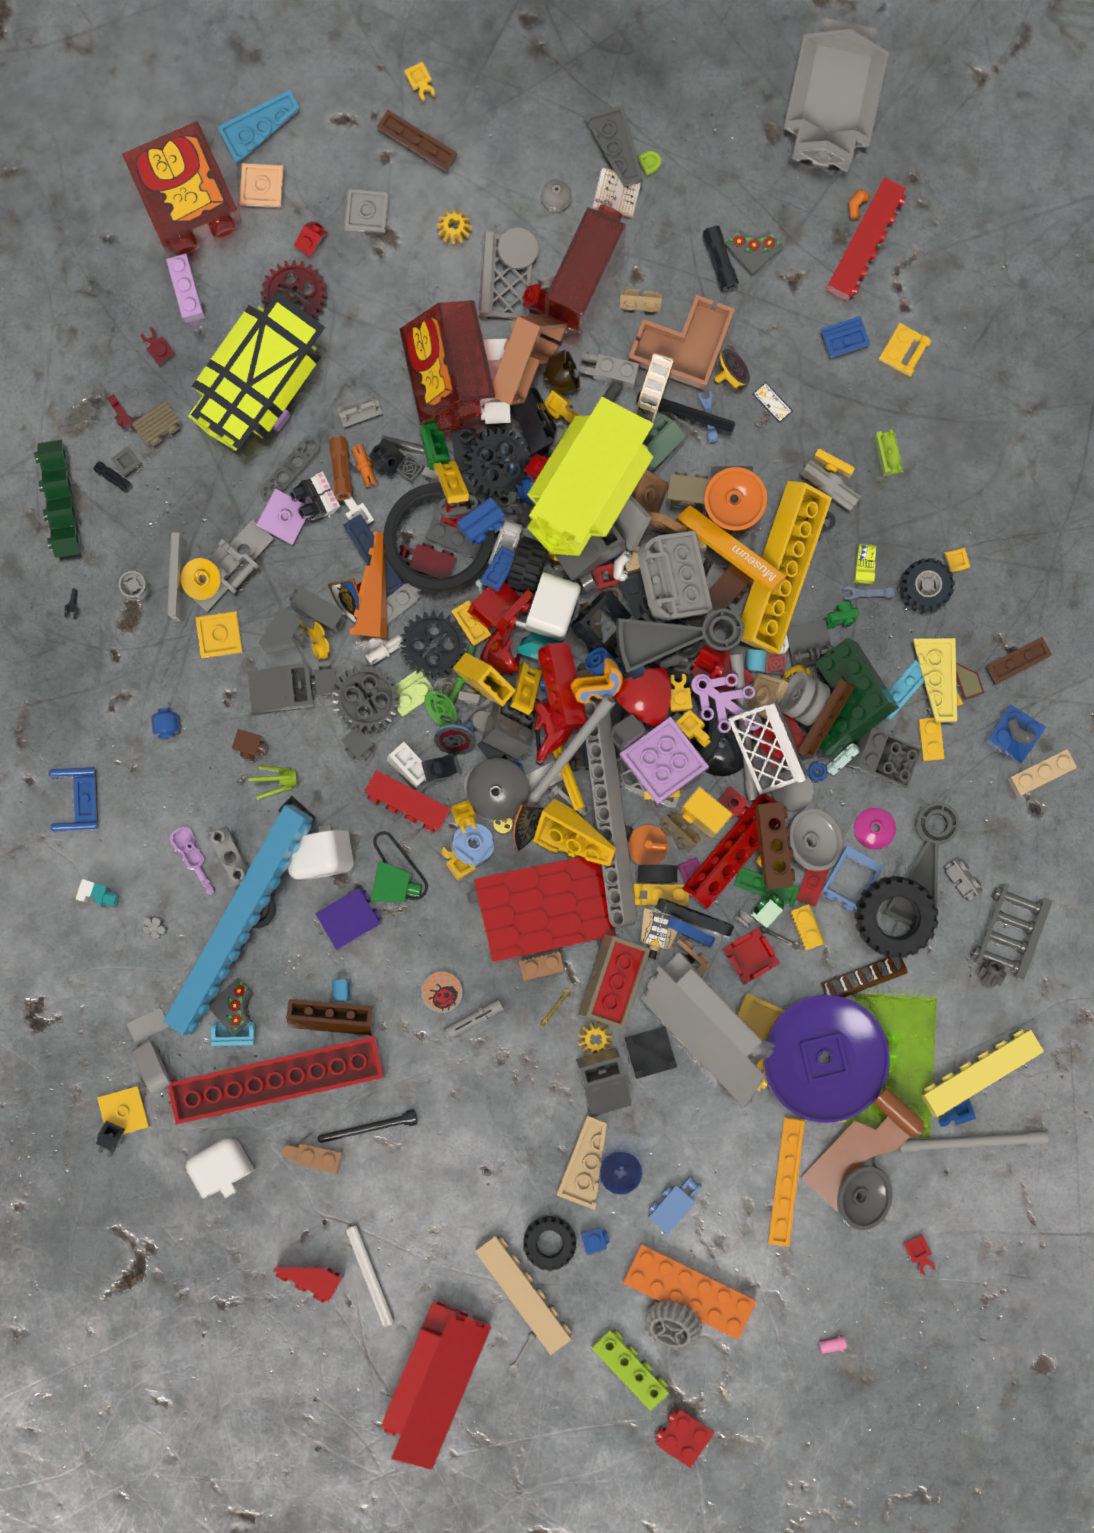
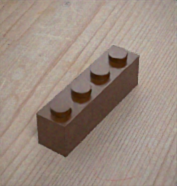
M731 564L709 589L713 610L719 608L731 610L729 606L732 602L738 603L745 595L743 590L747 585L752 587L754 580ZM705 615L686 617L685 620L692 626L700 627L701 620ZM717 623L714 624L713 630L717 627Z
M289 999L286 1020L288 1028L372 1036L374 1010L371 1006Z

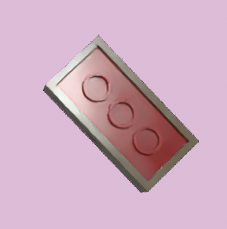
M604 934L578 1014L624 1030L650 949Z

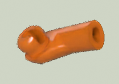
M863 189L857 190L849 199L850 219L860 218L859 206L862 202L868 201L870 197L868 191Z

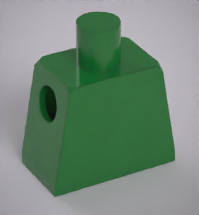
M379 861L371 901L407 902L408 894L420 897L422 884L411 882L413 873Z

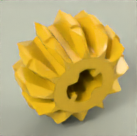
M453 209V214L446 210V217L439 216L441 222L437 223V228L441 230H439L438 235L444 236V242L451 239L452 245H455V239L463 243V237H469L467 231L472 230V226L468 224L470 218H464V211H461L458 215L457 209ZM454 223V225L457 226L458 229L454 230V228L451 227V224Z
M590 1022V1031L586 1026L582 1027L587 1032L586 1035L578 1034L579 1037L585 1038V1041L578 1042V1045H587L583 1048V1053L590 1048L589 1055L594 1054V1050H597V1053L601 1052L600 1049L608 1050L604 1047L605 1044L613 1046V1042L606 1041V1038H612L613 1034H604L609 1030L608 1026L603 1031L600 1030L601 1022L598 1023L597 1029H594V1023ZM592 1034L595 1036L599 1034L602 1039H599L601 1040L599 1045L596 1043L592 1045L590 1043V1040H592L590 1036Z

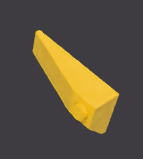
M553 799L542 811L533 842L551 852L557 853L562 851L568 853V856L571 857L578 855L585 857L587 861L607 866L612 864L616 848L575 810Z

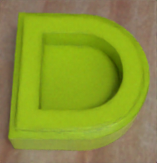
M647 151L637 157L646 176L658 171L661 166V157L657 152Z

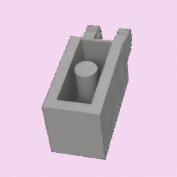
M582 354L581 358L584 361L596 363V367L579 366V372L593 375L596 380L608 383L616 382L620 386L634 389L639 363L602 354L598 356Z

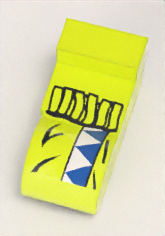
M859 544L854 583L873 584L875 580L876 545Z

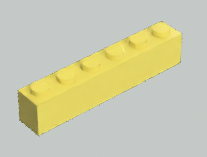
M1024 1029L1017 1031L1012 1035L1014 1037L1012 1040L999 1042L995 1045L996 1049L989 1053L987 1050L977 1056L978 1060L971 1064L969 1061L959 1067L961 1071L953 1074L951 1072L942 1077L943 1082L935 1085L933 1083L924 1088L925 1093L920 1096L932 1116L938 1117L1043 1053L1044 1050L1031 1030L1024 1031Z

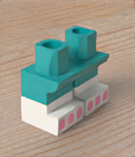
M82 879L76 900L88 903L91 897L96 899L95 902L99 907L104 908L105 904L116 907L120 895L109 892V887Z

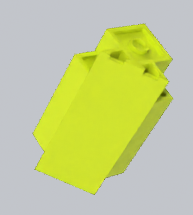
M604 397L600 398L590 416L574 417L563 438L558 443L527 494L536 504L529 515L532 520L527 528L551 554L579 556L591 536H607L653 459L647 446L642 444L654 425L653 423Z

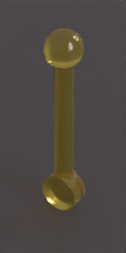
M568 990L562 991V996L560 997V999L557 1001L554 1007L550 1010L547 1016L540 1023L542 1027L550 1019V1017L557 1010V1008L560 1006L563 1000L570 996V992Z

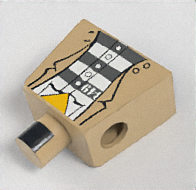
M644 908L640 943L648 945L650 949L648 958L657 960L660 948L670 949L677 931L666 926L671 915ZM671 916V917H674V918H676V919H678V920H680V921H683V919L677 918V917H675V916Z

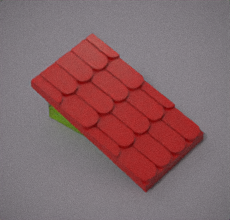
M577 857L474 879L492 962L602 939L604 934L616 935L615 927L611 925L609 920L601 866L599 863L587 861L585 857Z

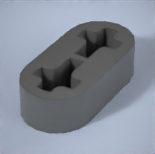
M469 494L470 503L474 504L471 506V509H467L466 506L459 507L466 504V501L449 503L451 507H457L451 508V512H446V509L442 508L448 502L446 498H443L439 502V513L444 518L462 517L478 506V501L475 496Z

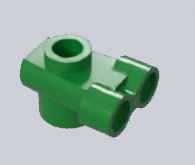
M847 601L835 607L837 611L829 612L827 617H824V620H826L827 628L842 623L844 626H849L856 622L855 620L860 614L858 608H853L851 601Z

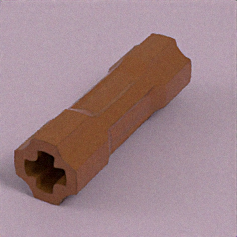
M332 437L329 439V447L332 457L334 496L336 500H349L353 497L348 463V443L346 437Z

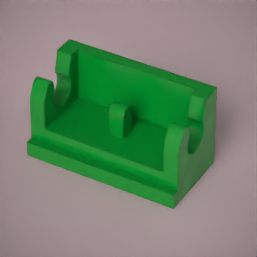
M440 423L420 425V436L429 470H434V463L448 464L451 461L443 429H439L441 428Z

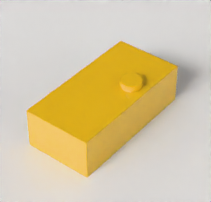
M700 787L680 811L681 817L690 824L693 823L711 839L732 815L731 812Z

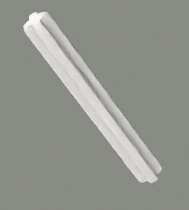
M351 1226L346 1229V1233L382 1325L387 1327L392 1325L394 1320L357 1226Z

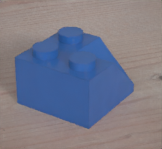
M1010 704L985 742L1021 764L1040 738L1046 726ZM1017 719L1020 729L1028 732L1032 731L1035 734V741L1026 745L1015 741L1012 738L1007 722Z

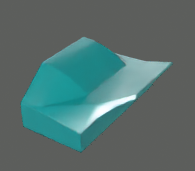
M532 632L529 636L522 639L517 653L538 660L537 650L547 644L559 642L558 640Z

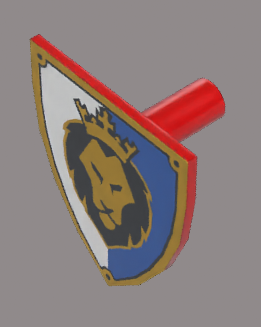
M353 578L329 583L328 586L335 602L345 612L346 616L356 624L357 617L354 616V611L358 610L360 597L358 595L361 582L356 584Z

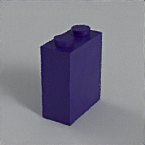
M358 888L315 913L336 950L345 947L381 925L379 920L382 917L376 908L372 910L368 902L371 901V898L366 890L361 891Z

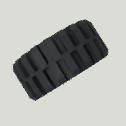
M892 876L880 878L879 881L871 883L867 890L864 889L861 893L860 901L858 900L856 904V928L862 940L871 949L888 957L904 958L907 955L919 953L918 950L924 949L928 945L927 942L933 939L935 927H938V909L935 907L936 902L920 883L906 877ZM892 897L907 899L913 905L916 912L914 926L903 936L894 937L885 934L877 922V912L880 905Z

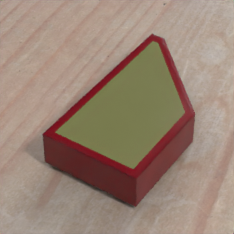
M956 663V679L963 699L966 700L984 694L985 692L978 673Z

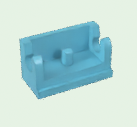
M249 1022L236 1036H233L222 1023H212L211 1046L255 1045V1022Z

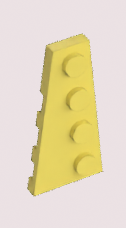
M913 639L935 722H957L955 639Z

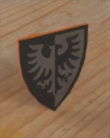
M520 806L518 813L515 815L516 819L513 830L514 844L518 851L534 838L542 811L546 807Z

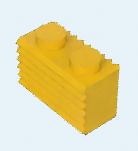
M810 904L790 911L789 915L793 919L792 922L794 927H796L795 930L799 935L798 938H800L803 950L806 951L825 943Z

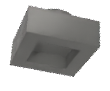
M128 446L111 458L124 476L141 465Z

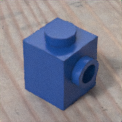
M601 1227L581 1232L587 1255L607 1249L606 1244L610 1243L607 1231L602 1232Z

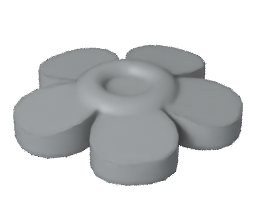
M146 917L143 921L145 924L143 931L146 934L151 932L153 938H159L160 934L166 931L165 926L160 925L161 919L159 917H154L153 919Z

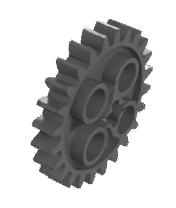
M364 664L361 666V670L354 666L353 673L347 669L345 672L347 677L341 675L339 679L342 683L336 682L334 685L339 690L332 691V694L337 696L332 699V703H338L333 710H340L337 718L344 717L343 724L345 725L350 722V729L352 730L356 725L359 732H361L363 727L366 728L367 733L370 732L372 726L375 731H378L379 724L385 727L387 725L385 720L391 722L393 720L391 715L397 714L393 707H399L400 703L395 701L399 699L400 695L394 694L398 686H391L394 679L387 680L386 678L389 673L381 675V668L375 672L373 665L370 666L369 670H366ZM363 681H371L373 683V688H366L363 684ZM355 683L359 685L360 690L354 685ZM346 692H354L356 694V699L350 700L347 697ZM363 696H364V697L369 696L370 699H369V701H367V700L363 701V700H362V697H363ZM375 698H383L385 700V705H378L375 701ZM358 709H366L368 711V716H360L358 713Z

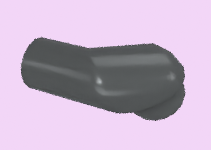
M1017 719L1007 722L1012 738L1015 741L1025 745L1035 741V734L1032 731L1028 732L1020 729Z

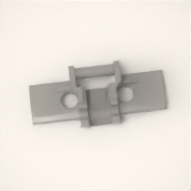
M253 519L229 545L221 539L218 542L220 547L209 558L207 555L204 557L212 561L218 567L221 574L220 588L214 596L205 600L192 598L206 612L213 607L228 589L233 594L236 593V588L254 568L257 569L259 567L254 560L273 541L274 538L268 532L255 526L256 522ZM241 545H247L250 548V552L248 554H239L238 549ZM243 560H246L248 564L229 584L226 579ZM205 575L201 576L202 582L206 581Z

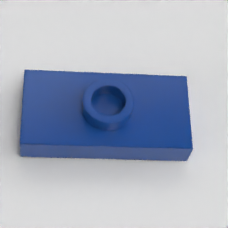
M501 546L480 582L499 592L509 576L515 553Z

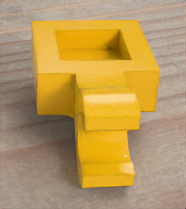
M552 390L544 402L549 413L556 419H560L563 416L571 423L575 416H580L579 413L568 408L571 401L556 390Z
M691 710L675 722L689 740L695 737L704 748L711 742L709 740L710 737L702 730L705 727L704 723Z

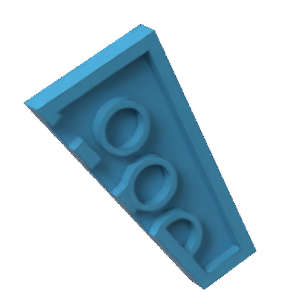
M288 90L218 126L217 129L236 165L296 114L300 108L293 94Z

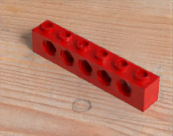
M766 793L756 798L682 887L695 901L708 909L759 847L754 804L777 802ZM775 818L769 821V828L771 830L778 824Z

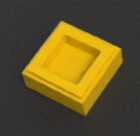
M965 548L944 553L949 572L953 573L970 568Z

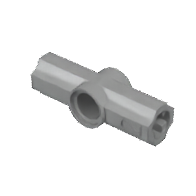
M811 460L800 474L801 477L817 487V490L832 497L833 500L848 511H851L861 498L859 494L847 487L841 478L832 472L828 473Z

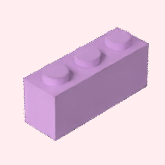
M183 254L166 259L185 324L204 319V312L187 255Z

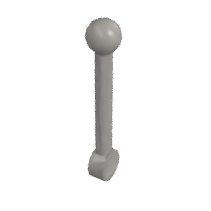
M531 1332L528 1334V1340L516 1361L509 1367L511 1372L518 1370L520 1360L530 1343L536 1339L535 1333Z

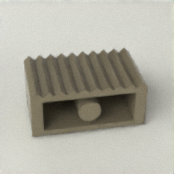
M165 400L131 424L147 446H155L163 440L161 437L167 433H175L180 428L178 425H181V421Z

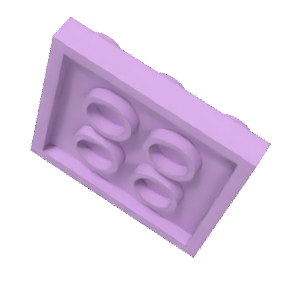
M671 717L620 753V757L657 805L709 768Z

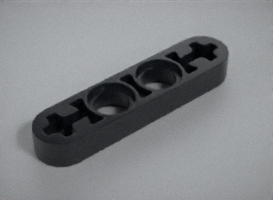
M659 898L655 907L664 913L726 936H731L734 926L728 922L664 898Z

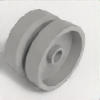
M801 671L794 674L788 680L789 685L779 706L782 713L791 718L794 717L795 720L808 726L815 723L830 697V688L823 682L815 680L814 677Z

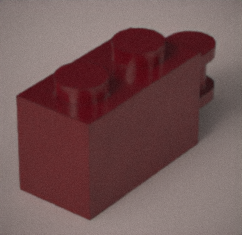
M427 543L417 544L416 549L400 545V556L417 573L432 578L452 576L457 563V558L453 557L454 553L447 550H442V552L436 551L434 546ZM409 552L413 553L412 560L407 559Z

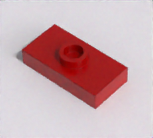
M830 868L824 871H811L807 869L796 900L816 907Z

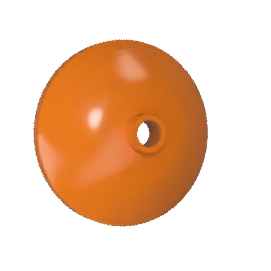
M740 467L726 468L715 474L707 484L704 493V505L707 514L718 526L728 530H743L754 525L762 517L767 505V492L761 479L752 471ZM734 494L738 497L735 503L730 500V497Z

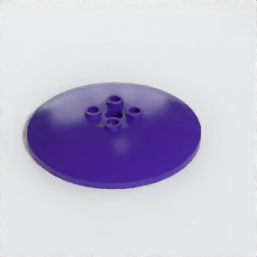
M818 995L802 999L781 1013L773 1023L766 1038V1041L773 1042L776 1045L772 1049L774 1052L766 1060L763 1059L767 1083L778 1101L786 1109L801 1118L821 1123H833L852 1118L872 1104L885 1084L890 1061L886 1036L878 1021L868 1010L847 998L834 995ZM823 1052H827L830 1056L827 1064H821L819 1061V1056Z

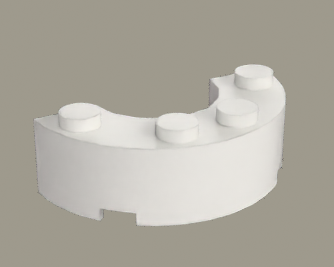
M507 338L481 340L482 344L478 345V357H482L483 366H479V377L484 379V387H480V398L485 400V407H481V420H485L486 424L511 423L510 405L489 396L491 390L489 385L497 374L496 366L500 358H503L505 352L504 345Z

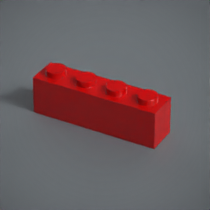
M569 642L547 644L537 651L556 731L577 729L587 722L584 704L576 700L571 690V684L577 678L570 644Z
M377 770L365 790L368 800L376 804L379 801L387 805L386 809L395 814L398 811L406 814L404 816L405 819L416 823V821L423 823L422 828L432 833L435 830L440 832L451 811V808Z

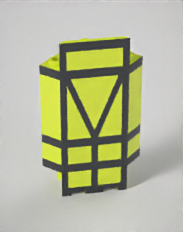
M278 292L265 310L259 306L256 309L248 305L191 386L202 397L188 417L208 435L235 451L241 449L252 432L264 439L321 357L315 352L317 348L313 344L321 335L325 326Z

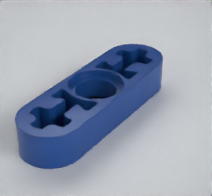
M671 916L666 925L710 948L716 939Z

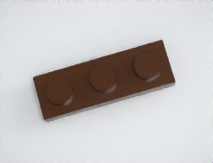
M1040 637L988 664L986 667L995 684H998L1050 657L1052 653L1044 638Z

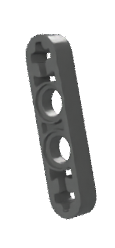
M314 436L305 437L262 485L260 494L264 501L267 502L270 495L266 497L267 493L265 490L267 488L271 490L275 486L274 483H271L273 480L282 487L279 491L284 492L318 454L320 443ZM314 441L315 449H309L306 452V454L309 456L306 459L304 454L299 452V450L302 449V451L304 452L307 449L306 443H312ZM295 456H300L303 459V463L299 467H294L291 464V460ZM283 471L289 474L288 481L284 483L278 480V474Z

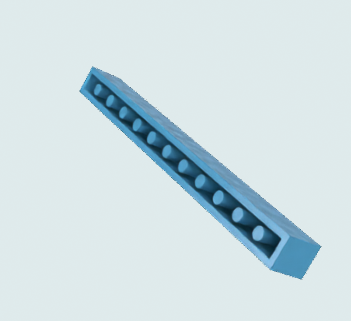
M284 805L163 1021L181 1035L192 1034L198 1029L201 1017L209 1010L211 999L220 990V983L228 976L230 972L229 967L238 958L242 944L249 939L251 928L259 921L260 912L268 905L270 901L269 896L280 884L282 873L289 868L293 853L299 850L301 839L311 829L313 818L294 805Z

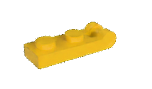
M449 461L448 464L434 463V472L438 476L447 502L458 503L468 501L469 493L456 461Z
M522 661L519 665V673L515 685L516 691L513 693L510 706L529 715L533 711L542 670L537 667L532 668L529 666V663Z
M633 884L635 905L656 906L659 898H664L683 906H689V894L682 889L684 885ZM641 891H647V899H641Z

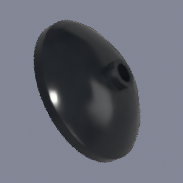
M726 714L727 721H729L728 718L731 717V715ZM702 720L705 725L702 730L708 735L709 722ZM735 720L737 728H739V720ZM722 723V730H727V724ZM732 727L728 732L721 733L720 740L726 742V747L721 748L718 744L714 754L706 763L709 766L705 771L706 773L724 777L733 775L744 768L743 754ZM695 737L691 739L690 743L699 752L703 746Z

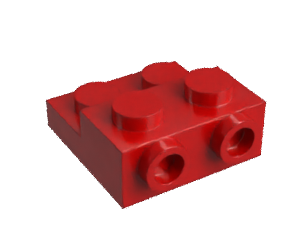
M679 1407L677 1411L673 1410L667 1418L669 1423L666 1428L663 1429L661 1427L657 1432L655 1444L691 1469L715 1433Z

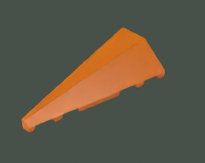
M374 531L373 548L369 549V555L372 558L370 566H365L358 595L360 597L358 610L354 611V616L357 617L355 628H350L349 634L388 638L383 532Z

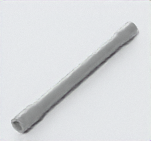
M742 653L731 654L732 674L738 677L735 690H741L745 687ZM736 699L737 705L744 711H747V699ZM738 719L739 728L746 731L747 729L743 725V720ZM746 736L744 740L745 747L752 749V740ZM743 756L747 800H756L759 792Z
M607 695L595 708L594 713L537 786L530 791L526 806H535L539 802L541 796L602 718L615 705L614 699Z
M1047 1131L1024 1134L907 1139L899 1149L900 1152H916L932 1149L1018 1144L1037 1145L1048 1144L1049 1137Z

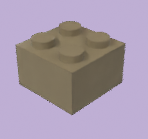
M676 471L675 474H670L666 506L687 508L691 505L696 510L706 511L704 493L711 479L701 474L691 477L687 476V473Z

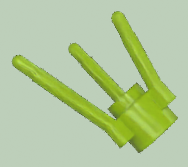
M259 765V769L283 773H279V776L248 778V781L279 780L280 785H284L283 787L256 796V799L292 790V786H297L296 769L290 770V767L281 768Z

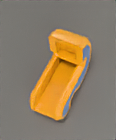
M605 658L603 676L576 678L571 684V690L578 702L589 703L592 696L598 699H603L606 695L610 697L615 696L620 691L623 677L616 662Z

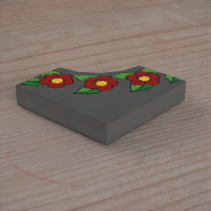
M739 230L725 243V246L752 275L783 248V245L770 231L764 235L751 236Z
M239 978L224 990L209 1007L212 1013L233 1036H236L250 1022L246 1015V1005L248 999L253 994Z

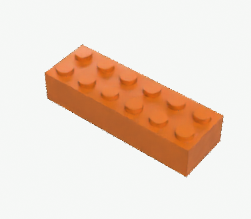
M642 1243L622 1281L623 1284L658 1301L664 1300L668 1302L670 1299L673 1303L678 1301L681 1305L686 1304L688 1309L692 1308L693 1313L698 1314V1319L702 1320V1323L739 1340L757 1302L756 1299Z

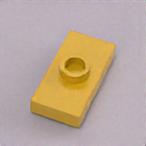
M821 449L817 450L813 458L825 465L826 470L832 473L838 472L848 478L851 477L855 469L848 463Z

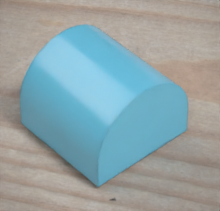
M746 650L744 668L748 672L765 673L767 651Z

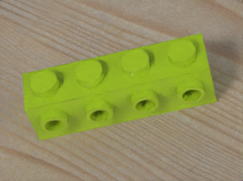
M609 1329L591 1346V1349L651 1411L669 1394L666 1389L668 1384L661 1377L657 1379L652 1374L653 1368L646 1361L642 1363L637 1358L639 1356L638 1352L631 1345L627 1347L622 1342L624 1338L617 1330L612 1332Z

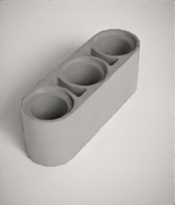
M151 1040L131 1050L144 1083L152 1095L171 1085L159 1053Z

